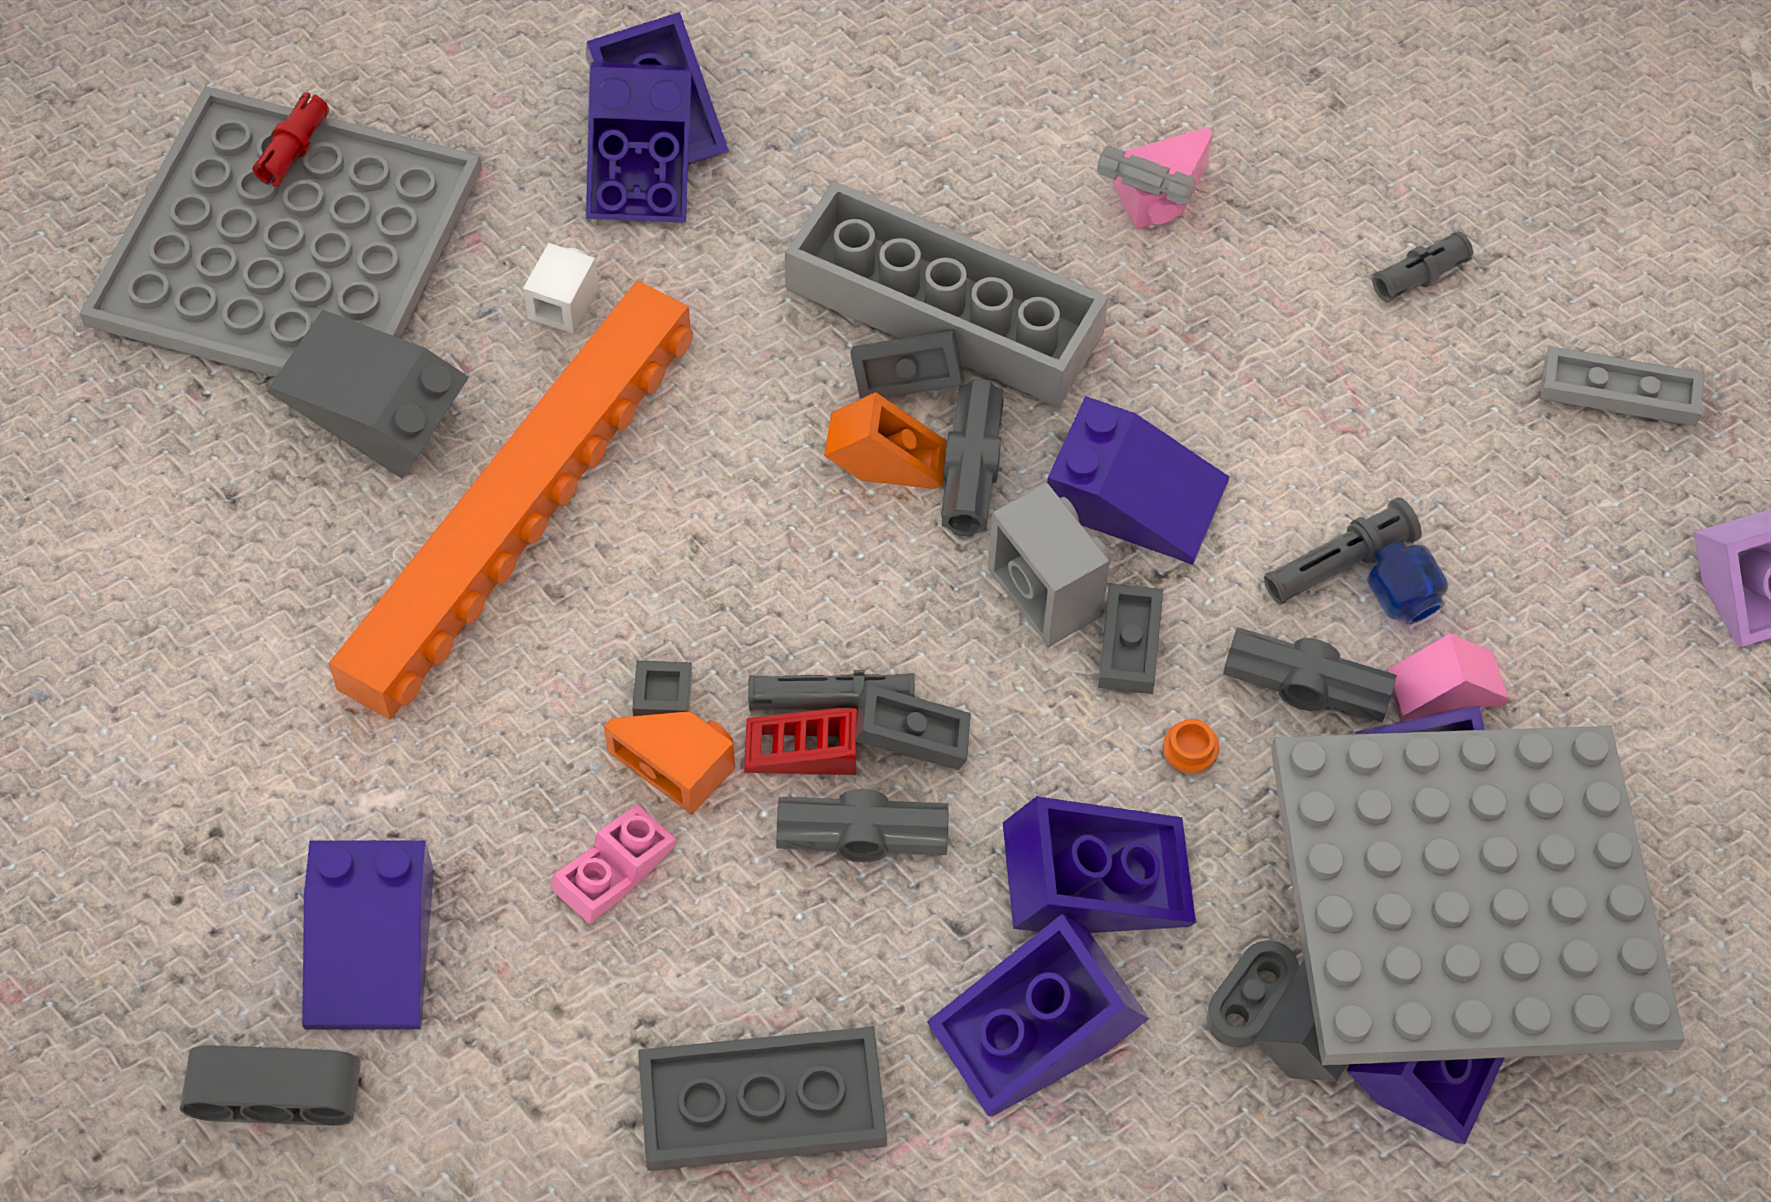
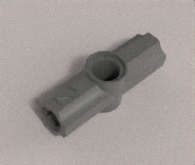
M973 379L970 383L959 386L953 432L949 431L944 467V478H947L946 490L944 489L941 517L942 526L953 531L954 535L974 536L975 533L980 531H987L992 483H997L1002 438L998 434L1004 401L1003 390L995 387L988 380Z
M1239 627L1235 631L1223 675L1279 691V696L1282 700L1297 709L1318 711L1324 709L1325 706H1329L1383 723L1397 677L1396 674L1340 658L1338 650L1322 640L1302 638L1293 644Z
M868 789L847 791L841 794L839 799L779 797L776 849L836 851L843 859L861 863L878 861L884 858L887 853L947 855L949 803L889 801L888 797L883 793Z

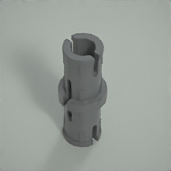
M1456 231L1427 248L1419 246L1410 250L1407 258L1373 274L1372 283L1377 295L1383 301L1391 302L1396 297L1420 285L1428 287L1436 283L1439 275L1472 260L1471 256H1473L1474 252L1471 242L1464 233Z

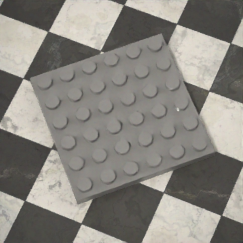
M205 86L79 315L83 325L273 377L279 374L322 310L401 338L482 170L481 157L472 153L326 117L309 140L311 147L305 156L298 157L288 170L280 186L273 187L271 182L267 185L260 181L253 173L252 167L271 143L270 141L273 139L271 132L277 123L284 122L294 108Z
M1612 726L1274 737L1271 753L1322 1065L1679 1050L1685 1041Z

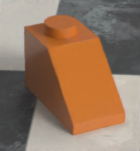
M875 392L831 412L824 456L861 481L936 489L943 485L947 441Z
M691 711L611 718L604 725L608 753L691 815L735 770L734 744L730 734L717 722L709 720L706 723Z

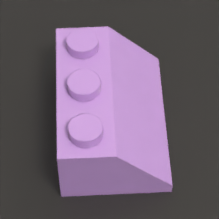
M1771 509L1694 532L1702 584L1736 645L1744 647L1770 639Z

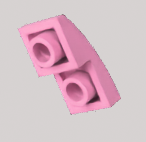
M636 804L599 830L592 848L552 876L550 889L590 925L638 885L674 848L677 839Z

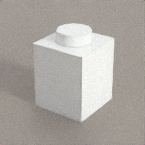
M548 243L523 287L527 318L575 334L599 289L595 257L588 256L576 248H564Z

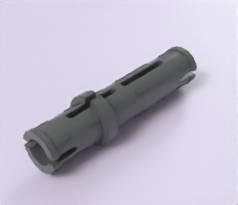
M854 670V674L749 675V711L857 708L858 713L859 697L867 684L915 697V673L879 675L865 674V670Z

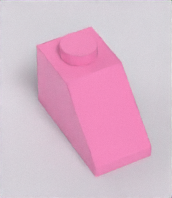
M1209 127L1126 150L1125 157L1130 158L1134 154L1170 168V174L1174 175L1176 171L1190 175L1195 179V191L1208 165L1213 134ZM1118 176L1116 180H1113V186L1135 229L1152 224L1160 225L1167 223L1173 218L1182 216L1187 204L1180 205L1167 200V194L1163 192L1159 197L1122 183L1123 177Z

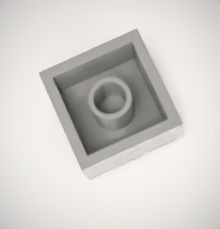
M1046 482L992 512L988 570L1048 647L1102 617L1110 556L1103 542L1096 536L1090 537L1081 526L1077 512L1067 498H1059Z

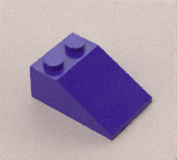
M680 12L587 41L585 57L588 65L590 62L689 66L692 71L688 165L728 153L727 143Z
M1085 396L1049 473L1047 483L1059 498L1065 497L1071 502L1082 526L1193 565L1230 476L1136 413Z
M1036 796L1002 822L1013 929L1040 932L1061 914L1085 926L1090 933L1190 927L1196 923L1182 817Z
M309 840L304 887L302 1026L304 1030H421L434 868L425 840Z
M1061 914L930 1018L927 1023L987 1116L993 1117L1101 1057L1150 1018L1089 930Z

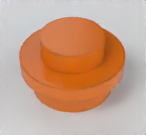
M1187 719L1177 723L1168 730L1164 738L1163 753L1167 762L1176 770L1187 774H1197L1208 770L1216 762L1219 753V741L1214 731L1206 723L1196 719Z

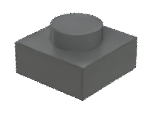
M637 660L632 706L633 716L690 711L693 676L692 662Z

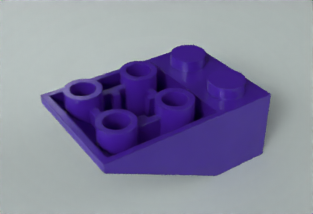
M606 62L589 63L587 219L686 223L692 71L689 66Z

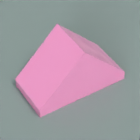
M1451 633L1387 670V672L1397 675L1392 694L1401 721L1460 707L1480 706V708L1504 705L1509 700L1493 651Z

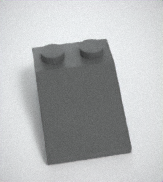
M322 310L267 392L398 477L403 478L469 376L425 347Z

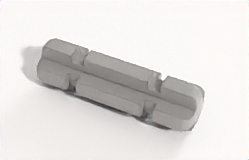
M1106 146L1102 151L1097 165V172L1100 175L1116 180L1118 176L1123 177L1122 183L1159 197L1163 192L1167 194V200L1180 205H1186L1190 200L1195 186V179L1192 176L1176 171L1174 175L1170 174V168L1134 154L1127 158L1125 157V151L1112 146Z

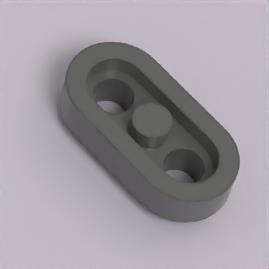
M1266 940L1253 944L1245 951L1210 1000L1207 1011V1025L1216 1040L1230 1047H1245L1255 1042L1254 1040L1299 968L1298 960L1291 949L1282 943ZM1265 970L1275 974L1277 980L1272 983L1264 982L1257 973ZM1238 1014L1244 1018L1246 1023L1242 1026H1233L1228 1023L1226 1016Z

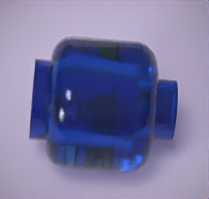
M1397 541L1375 554L1374 558L1378 564L1368 574L1367 582L1389 619H1404L1407 625H1411L1431 616L1445 605L1442 597L1447 592L1449 585L1442 570L1426 546L1411 545L1406 547L1403 541Z

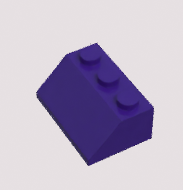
M1505 1057L1350 1064L1347 1072L1379 1106L1458 1144H1466Z

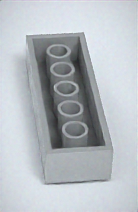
M836 181L831 183L785 251L786 290L897 338L954 330L962 366L1057 407L1061 406L1104 333L1108 304L1107 295Z

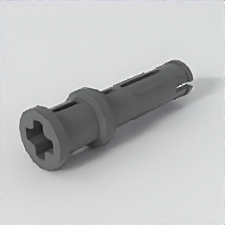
M1397 497L1388 503L1387 509L1368 519L1358 517L1353 520L1347 527V533L1309 551L1307 554L1274 571L1267 572L1266 576H1264L1266 588L1273 600L1282 605L1287 602L1286 600L1326 581L1360 561L1376 563L1383 558L1385 551L1404 541L1412 544L1421 538L1422 530L1418 517L1407 501Z

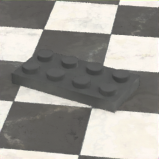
M874 1026L638 1050L647 1171L887 1147V1132Z

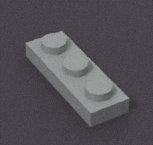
M1549 346L1544 361L1540 399L1696 426L1701 416L1705 373Z

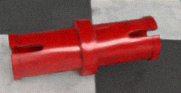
M309 92L303 93L286 120L277 123L271 132L273 137L270 141L271 143L252 167L253 173L260 181L267 185L271 182L273 187L280 186L292 164L298 157L305 156L311 147L309 140L330 112L327 103L315 94L311 97Z

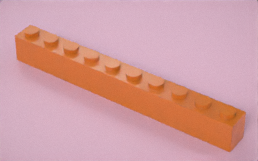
M638 280L632 285L328 664L336 689L339 692L389 720L392 719L402 705L407 706L415 699L421 688L422 679L434 664L439 665L447 658L457 634L466 623L472 624L479 617L487 596L497 583L503 584L509 579L516 566L517 558L528 544H535L541 538L548 518L559 505L564 506L570 501L576 490L577 481L588 467L594 468L599 464L605 454L607 443L617 430L623 431L627 428L634 417L636 406L646 393L652 394L656 391L662 382L665 369L675 356L680 358L688 350L693 338L688 305Z

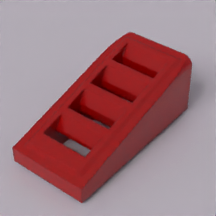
M834 708L746 718L744 773L856 775L857 742H855L857 708ZM762 735H773L772 754L761 755ZM784 735L795 736L794 751L784 752ZM806 736H817V749L806 750ZM828 736H839V746L828 747Z

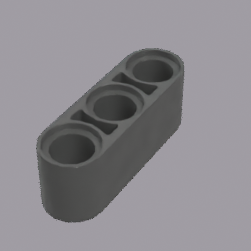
M219 1045L193 1047L189 1050L180 1111L191 1118L206 1121L323 1126L349 1124L353 1121L361 1060L353 1054L337 1050Z

